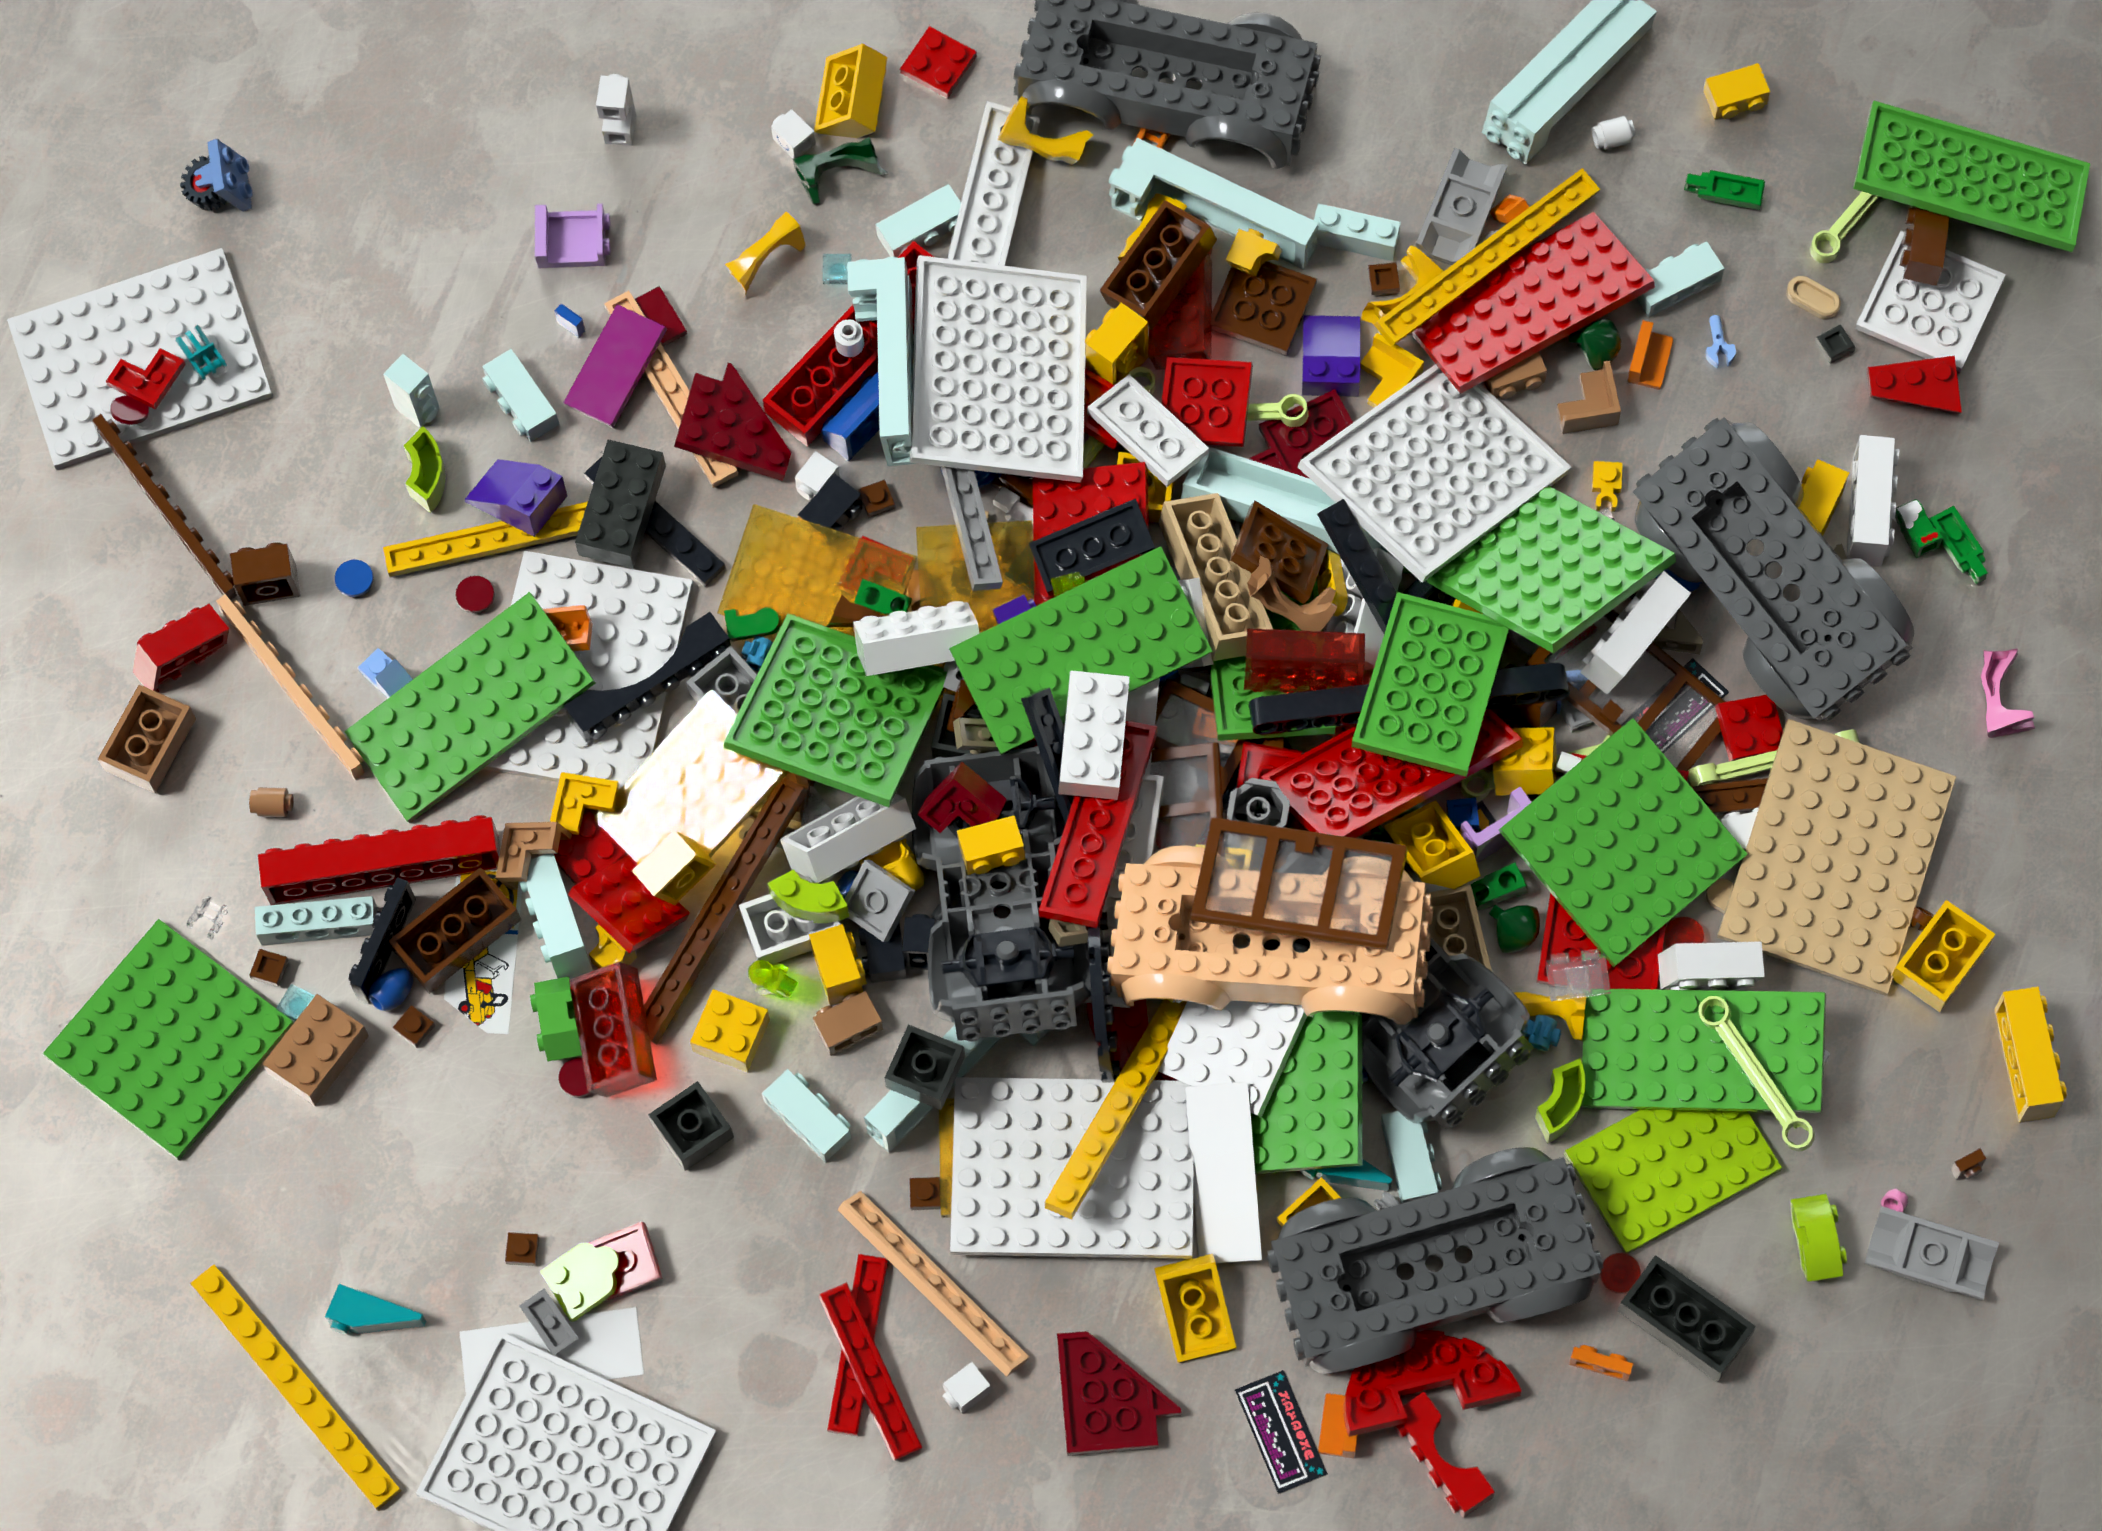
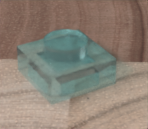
M823 254V284H848L847 262H852L851 254Z
M291 984L276 1010L296 1021L315 996Z

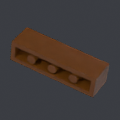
M1912 206L1907 211L1905 224L1910 226L1909 229L1906 228L1902 243L1907 246V249L1903 250L1900 260V266L1904 267L1903 279L1937 286L1944 267L1949 217Z

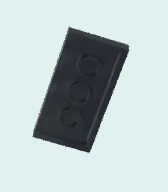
M1136 498L1029 543L1049 596L1096 578L1156 549Z
M398 877L394 885H389L384 897L386 902L382 912L378 911L372 924L374 930L371 937L364 940L360 951L362 957L358 965H353L349 974L350 985L358 1001L370 1004L368 997L370 986L376 978L384 973L393 953L388 940L404 928L416 901L408 881Z

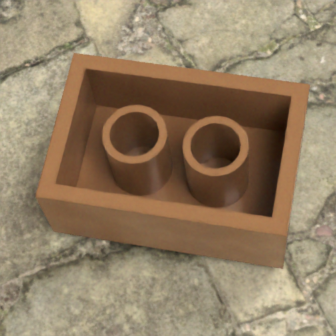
M138 685L98 757V761L104 771L156 793L192 728L196 717L189 706L142 685Z
M316 994L263 1062V1066L270 1076L316 1106L369 1035L364 1025L319 994Z

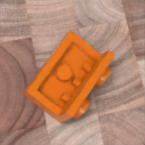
M585 605L543 609L574 652L590 650L593 623Z

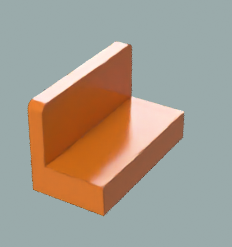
M1642 320L1627 382L1661 389L1673 337L1652 332L1654 323Z
M1327 1393L1325 1395L1318 1452L1324 1455L1354 1459L1357 1435L1348 1437L1343 1409L1345 1395Z

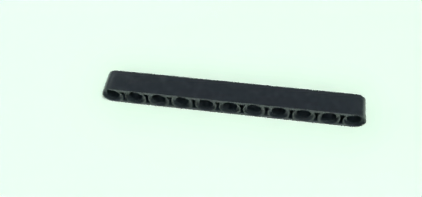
M1548 663L1498 669L1486 709L1565 699L1570 694L1565 666L1561 663ZM1369 684L1254 698L1248 704L1253 732L1259 735L1320 728L1322 725L1325 727L1357 724Z

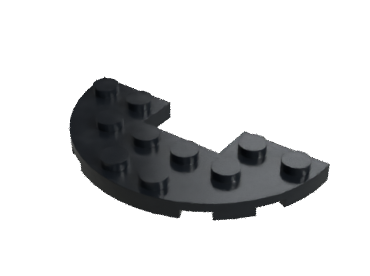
M1102 912L1098 928L1089 927L1088 948L1089 954H1093V959H1090L1089 969L1095 1040L1097 1043H1100L1099 1048H1097L1099 1070L1103 1072L1101 1080L1102 1083L1114 1082L1121 1073L1120 1061H1114L1113 1054L1118 1049L1117 1031H1112L1111 1025L1114 1022L1113 1004H1108L1107 995H1110V992H1112L1111 974H1105V966L1109 956H1111L1110 942H1104L1103 930H1108L1107 912Z

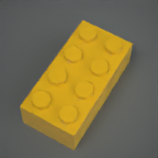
M2039 987L2005 991L2002 993L1994 1011L2019 1123L2054 1118L2060 1107H2062L2064 1099L2067 1098V1091L2064 1081L2059 1080L2057 1070H2060V1059L2057 1052L2053 1053L2051 1042L2054 1041L2052 1025L2047 1024L2045 1013L2048 1011L2046 998L2044 995H2040Z

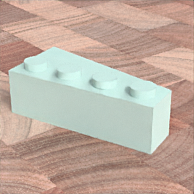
M545 854L531 859L527 882H520L523 892L529 891L530 898L525 899L530 916L536 914L538 921L533 922V926L538 940L544 938L546 945L540 947L545 962H552L557 978L569 976L571 984L593 977L594 973L554 854Z

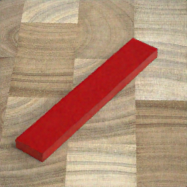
M858 1254L852 1294L875 1341L888 1259ZM841 1349L827 1431L829 1433L858 1437L865 1397L844 1351Z
M846 1282L819 1294L818 1297L893 1461L921 1450L923 1447L848 1283Z

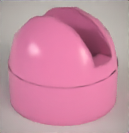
M1899 1189L1888 1191L1881 1200L1883 1207L1902 1213L1908 1204L1906 1193H1902Z

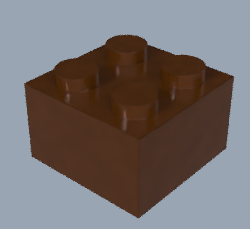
M270 543L263 548L245 547L237 552L230 553L233 582L243 606L300 597L297 567L288 544Z

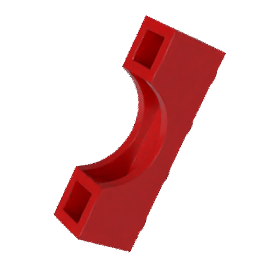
M1422 1392L1404 1404L1403 1407L1408 1417L1406 1424L1393 1427L1401 1438L1407 1437L1412 1445L1409 1449L1417 1462H1424L1430 1470L1427 1475L1432 1484L1437 1489L1441 1486L1447 1495L1445 1501L1454 1514L1459 1512L1462 1518L1493 1499L1495 1491L1478 1467L1458 1468L1444 1461L1437 1452L1434 1444V1433L1441 1423L1442 1416L1427 1394Z

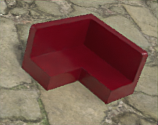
M961 762L926 798L918 816L939 833L957 816L973 827L994 821L1000 815L1007 799L966 764Z

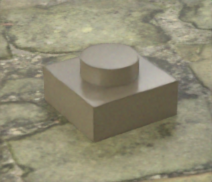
M1050 919L1049 931L1059 947L1087 943L1088 931L1084 925Z

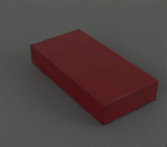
M660 286L635 298L636 303L646 318L666 327L667 331L660 342L663 347L687 335L686 328Z

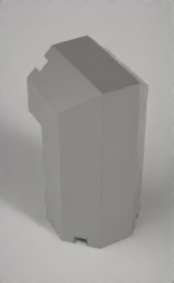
M1250 778L1244 785L1239 788L1237 787L1231 792L1227 819L1289 828L1290 801L1284 796L1275 781ZM1226 833L1228 839L1227 842L1225 841V848L1251 850L1263 859L1267 842L1266 838ZM1280 841L1278 853L1286 849V841Z

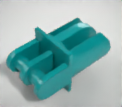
M196 325L194 329L205 346L202 347L190 330L184 334L195 351L193 354L180 336L175 341L192 364L193 369L204 381L206 380L205 376L211 372L213 374L217 373L216 369L221 366L225 368L227 364L214 346V343H211L200 326Z

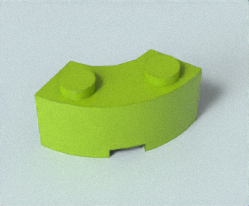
M422 426L403 446L407 458L412 464L411 475L405 485L409 496L428 512L432 513L443 495L446 474L437 443L429 431Z
M793 869L767 883L773 900L781 909L795 918L799 917L813 921V923H831L850 917L848 906L834 881L824 884L810 883L802 879Z
M1580 1058L1552 1070L1550 1081L1553 1092L1545 1103L1537 1107L1535 1118L1547 1144L1563 1135L1571 1127L1579 1113L1585 1091V1072Z
M1826 1194L1790 1199L1792 1226L1798 1244L1800 1265L1807 1282L1843 1276L1842 1264L1847 1263L1845 1247L1839 1246L1835 1225L1838 1222L1836 1205H1830Z

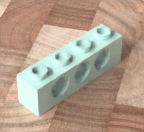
M373 896L255 907L256 936L261 945L371 936L374 930L372 924L378 912V907Z

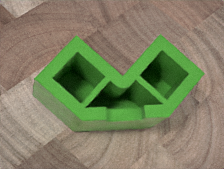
M570 977L534 983L535 994L530 995L533 1012H538L541 1029V1034H537L539 1051H545L547 1062L583 1055Z

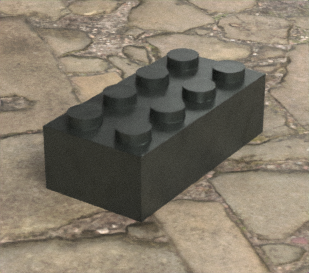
M607 440L575 541L579 556L634 569L666 468L663 452Z
M1656 1255L1620 1302L1618 1308L1619 1313L1716 1382L1724 1375L1756 1328L1754 1324Z

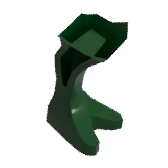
M870 136L860 142H847L824 153L803 155L792 159L796 173L812 204L820 202L819 178L825 170L848 165L879 175L888 173L880 167Z

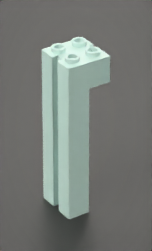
M1592 0L1491 100L1482 133L1491 142L1498 145L1501 143L1506 145L1509 155L1526 165L1546 145L1551 128L1652 28L1657 11L1642 0Z
M1139 138L1136 139L1133 146H1127L1122 156V165L1119 169L1115 168L1109 178V183L1111 184L1109 192L1111 208L1139 221L1143 220L1148 204L1155 194L1158 193L1183 202L1187 205V208L1184 210L1185 212L1233 237L1236 236L1239 229L1247 232L1251 228L1264 234V239L1278 244L1282 249L1280 259L1303 270L1317 248L1318 222Z
M887 257L885 259H860L854 262H847L848 293L851 297H855L853 299L856 322L877 320L880 439L887 466L916 464L910 463L914 349L912 286L907 273L905 258Z
M1209 447L1208 455L1190 468L1183 484L1181 499L1219 493L1228 518L1244 523L1249 507L1255 500L1326 542L1328 550L1338 553L1317 516V513L1336 502L1311 479ZM1359 525L1372 549L1380 548L1388 553L1377 540Z
M955 1025L942 1037L964 1046L965 1058L956 1077H964L1001 1039L994 1036L979 1038L976 1041H957ZM1041 1030L1033 1034H1019L1035 1046L1049 1030ZM890 1090L864 1117L867 1133L890 1153L934 1107Z

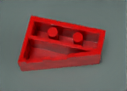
M1955 355L1866 368L1870 397L1958 414L1962 413Z
M210 603L202 608L196 607L189 611L185 617L177 621L171 620L162 629L153 634L147 633L138 640L132 672L144 687L159 693L160 691L157 687L171 677L176 681L182 676L179 671L193 661L198 665L226 645L229 627Z

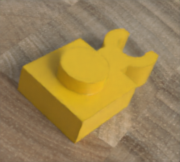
M1593 462L1592 492H1600L1596 497V511H1600L1602 501H1609L1612 505L1611 511H1616L1618 499L1614 493H1621L1623 462Z

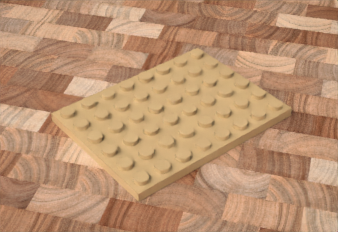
M1788 719L1745 849L1747 855L1741 860L1717 938L1728 942H1762L1763 954L1886 996L1892 983V974L1898 964L1914 907L1921 891L1956 776Z

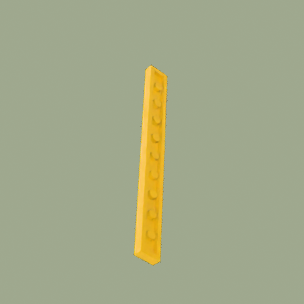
M1581 168L1380 318L1374 326L1393 347L1596 195L1600 188L1586 171Z
M1169 999L1162 1001L1045 1200L1046 1209L1071 1220L1073 1219L1157 1075L1167 1053V1045L1187 1001L1182 1000L1180 1003H1177L1176 1000L1175 1003L1170 1002Z
M215 1264L193 1280L190 1284L378 1511L401 1492L400 1488Z

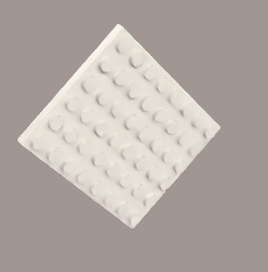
M223 248L7 319L56 470L112 452L93 425L92 419L99 414H102L106 421L109 419L114 421L121 431L118 436L123 443L128 440L133 445L273 398ZM196 325H199L210 342L214 343V346L227 364L225 368L221 366L216 369L217 373L213 374L211 372L205 376L206 380L204 381L193 369L192 364L175 341L180 336L193 354L195 351L184 334L190 330L202 347L205 346L194 329ZM159 348L184 359L185 367L157 409L149 407V414L144 422L136 425H126L116 421L111 416L110 407L112 401L120 396H125V394L109 387L106 383L107 378L120 359L143 370L147 368Z
M918 256L916 268L910 463L1081 482L1083 478L1087 276Z
M1436 364L1304 457L1298 465V468L1334 502L1337 503L1344 499L1357 523L1422 583L1478 542L1488 532L1498 527L1499 523L1505 518L1511 517L1519 510L1520 506L1531 501L1542 489L1553 486L1565 477L1572 468L1481 384L1460 394Z
M524 551L511 605L528 592L533 594L543 609L585 605L593 623L590 650L575 651L574 653L596 682L588 690H613L627 687L646 679L659 670L674 654L681 640L693 588V580ZM665 691L657 696L650 706L646 708L640 707L632 712L631 717L621 724L615 723L609 727L602 737L596 740L591 739L588 742H585L570 721L564 707L483 769L559 782L561 772L619 782L622 794L644 797L668 692Z
M956 1077L950 1254L1192 1259L1194 1155L1190 1150L1185 1087L1190 1085L1181 1081L1153 1080L1071 1220L1046 1209L1045 1200L1116 1080L1114 1082L1102 1083L1101 1079Z
M498 1331L416 1495L491 1531H669L717 1431L517 1338Z

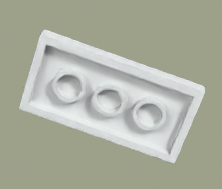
M1127 375L1088 406L1087 413L1137 460L1145 462L1147 469L1167 487L1208 455L1209 447L1130 375Z

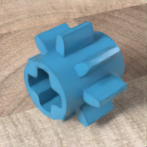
M760 636L754 637L752 643L745 641L741 654H743L742 658L746 659L745 662L752 670L759 672L773 642Z
M1537 1015L1535 1021L1529 1019L1525 1037L1529 1038L1528 1041L1535 1049L1548 1051L1550 1045L1557 1047L1561 1030L1556 1028L1558 1024L1556 1020L1544 1015Z

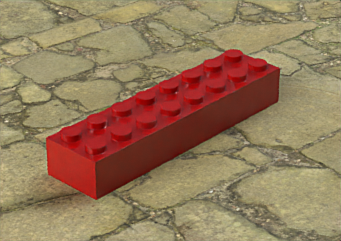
M914 241L897 257L905 258L907 273L912 286L913 335L917 259L919 255L934 257ZM853 305L762 399L765 414L806 447L822 432V426L827 418L831 415L835 416L842 409L844 401L851 395L855 396L861 390L864 380L878 372L877 320L858 322L863 331L864 348L857 356H843L836 348L834 330L837 324L843 320L856 321Z
M484 815L471 817L469 821L447 820L437 826L416 825L411 830L406 831L390 829L383 831L381 835L359 834L350 840L328 839L323 842L324 844L318 845L302 843L296 845L293 849L287 850L271 848L266 850L265 853L257 855L261 888L270 905H279L389 887V885H394L397 877L408 881L410 884L472 874L480 867L484 871L496 870L501 848L499 835L492 817L487 818Z

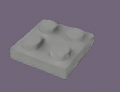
M865 860L844 899L848 906L850 916L848 918L881 941L888 942L915 890L872 860Z

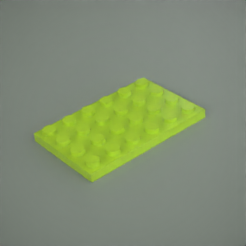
M1640 1109L1568 1148L1564 1152V1155L1569 1163L1572 1164L1575 1173L1625 1256L1780 1172L1782 1169L1748 1111Z

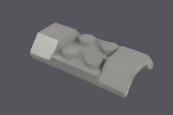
M1454 148L1417 239L1416 246L1429 258L1449 265H1453L1476 248L1497 197L1507 165L1488 166L1469 159L1460 149Z
M1881 1206L1867 1251L1865 1264L1945 1291H1954L1983 1300L1999 1242Z

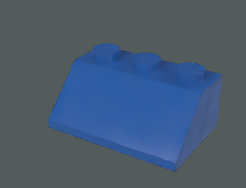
M878 372L874 376L867 377L861 385V390L855 396H849L842 404V409L835 416L831 415L822 426L823 441L848 461L880 430Z

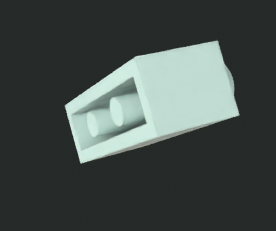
M947 184L877 223V236L891 257H898L913 241L921 247L933 245L944 234L954 232L961 202L950 185Z
M1318 203L1314 221L1318 222V233L1316 235L1318 237V245L1393 261L1400 236L1401 222Z
M1707 241L1700 245L1693 244L1686 248L1683 254L1675 258L1673 256L1667 257L1660 262L1659 266L1651 270L1645 269L1653 278L1655 288L1636 299L1649 318L1721 281L1724 267Z
M512 349L482 366L485 377L482 380L490 393L495 391L500 397L497 400L499 406L505 414L511 413L515 419L512 423L520 436L525 434L529 441L532 442L559 425L556 412Z
M402 354L384 373V377L395 408L421 428L426 422L429 423L436 417L439 405L429 374Z
M787 1069L762 1092L763 1100L826 1163L851 1139L850 1130L848 1129L851 1125L841 1114L838 1113L835 1116L828 1109L830 1104L821 1094L817 1093L814 1095L807 1088L809 1083L799 1073L793 1075Z
M1398 1111L1382 1114L1381 1126L1401 1204L1437 1194L1438 1190H1442L1439 1172L1433 1173L1431 1162L1435 1161L1432 1144H1426L1424 1133H1428L1427 1123H1413Z

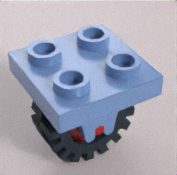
M218 139L207 142L209 156L207 158L200 156V162L196 159L192 160L193 166L187 165L185 168L188 173H182L181 178L185 180V182H180V187L184 189L181 191L187 200L203 210L212 211V207L219 209L221 208L220 202L224 205L229 202L242 212L252 209L251 197L253 192L248 181L247 172H249V165L245 157Z

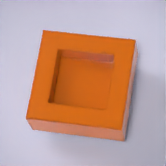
M1509 194L1493 207L1490 213L1494 220L1508 224L1528 209L1529 205L1524 198Z

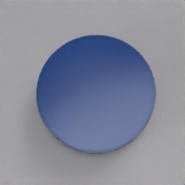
M356 559L342 563L335 573V584L338 590L348 597L364 595L370 590L374 580L369 565Z

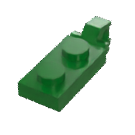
M1710 170V172H1702L1701 176L1688 173L1684 191L1696 193L1699 198H1704V200L1760 210L1765 181Z
M1955 506L1930 517L1929 520L1934 528H1938L1943 536L1941 544L1956 567L1962 573L1968 572L1975 584L1986 580L1988 572L1983 566V563L1986 561L1983 556L1984 550Z

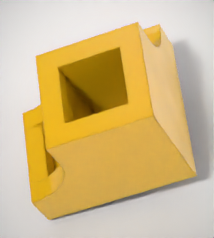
M1249 228L1246 232L1239 229L1225 260L1231 267L1256 276L1264 262L1269 260L1278 261L1282 249L1278 244L1264 239V234Z
M598 924L595 929L599 942L589 953L591 963L613 982L637 958L635 951L629 954Z

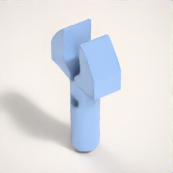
M1712 315L1709 318L1713 345L1712 347H1706V358L1710 364L1718 368L1717 354L1721 350L1727 357L1728 367L1736 354L1735 344L1729 345L1724 341L1720 316Z

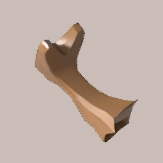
M1260 556L1259 566L1251 574L1247 582L1250 597L1260 600L1266 609L1293 621L1303 632L1313 638L1325 627L1337 609V605L1331 603L1336 592L1331 587L1326 588L1309 604L1299 606L1281 592L1269 559Z

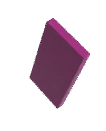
M616 304L563 403L582 414L614 428L666 333V327Z

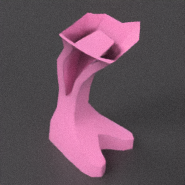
M2017 648L2006 651L1983 650L1984 667L1981 674V683L1986 695L1987 735L1990 738L2020 733L2035 728L2032 721L2034 719L2032 711L2008 710L2001 705L2000 684L2018 655Z

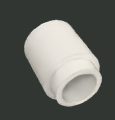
M1625 116L1598 122L1597 126L1592 127V137L1597 149L1604 148L1606 150L1632 142V137L1635 136L1632 120L1627 121Z
M843 320L837 324L834 330V337L838 352L846 357L857 356L864 348L862 327L854 320Z

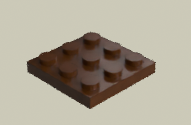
M1268 261L1261 265L1256 276L1231 267L1208 320L1207 328L1287 356L1317 284V278Z
M1254 500L1248 509L1230 561L1253 573L1259 566L1260 556L1269 559L1280 590L1289 597L1305 604L1312 593L1328 544Z

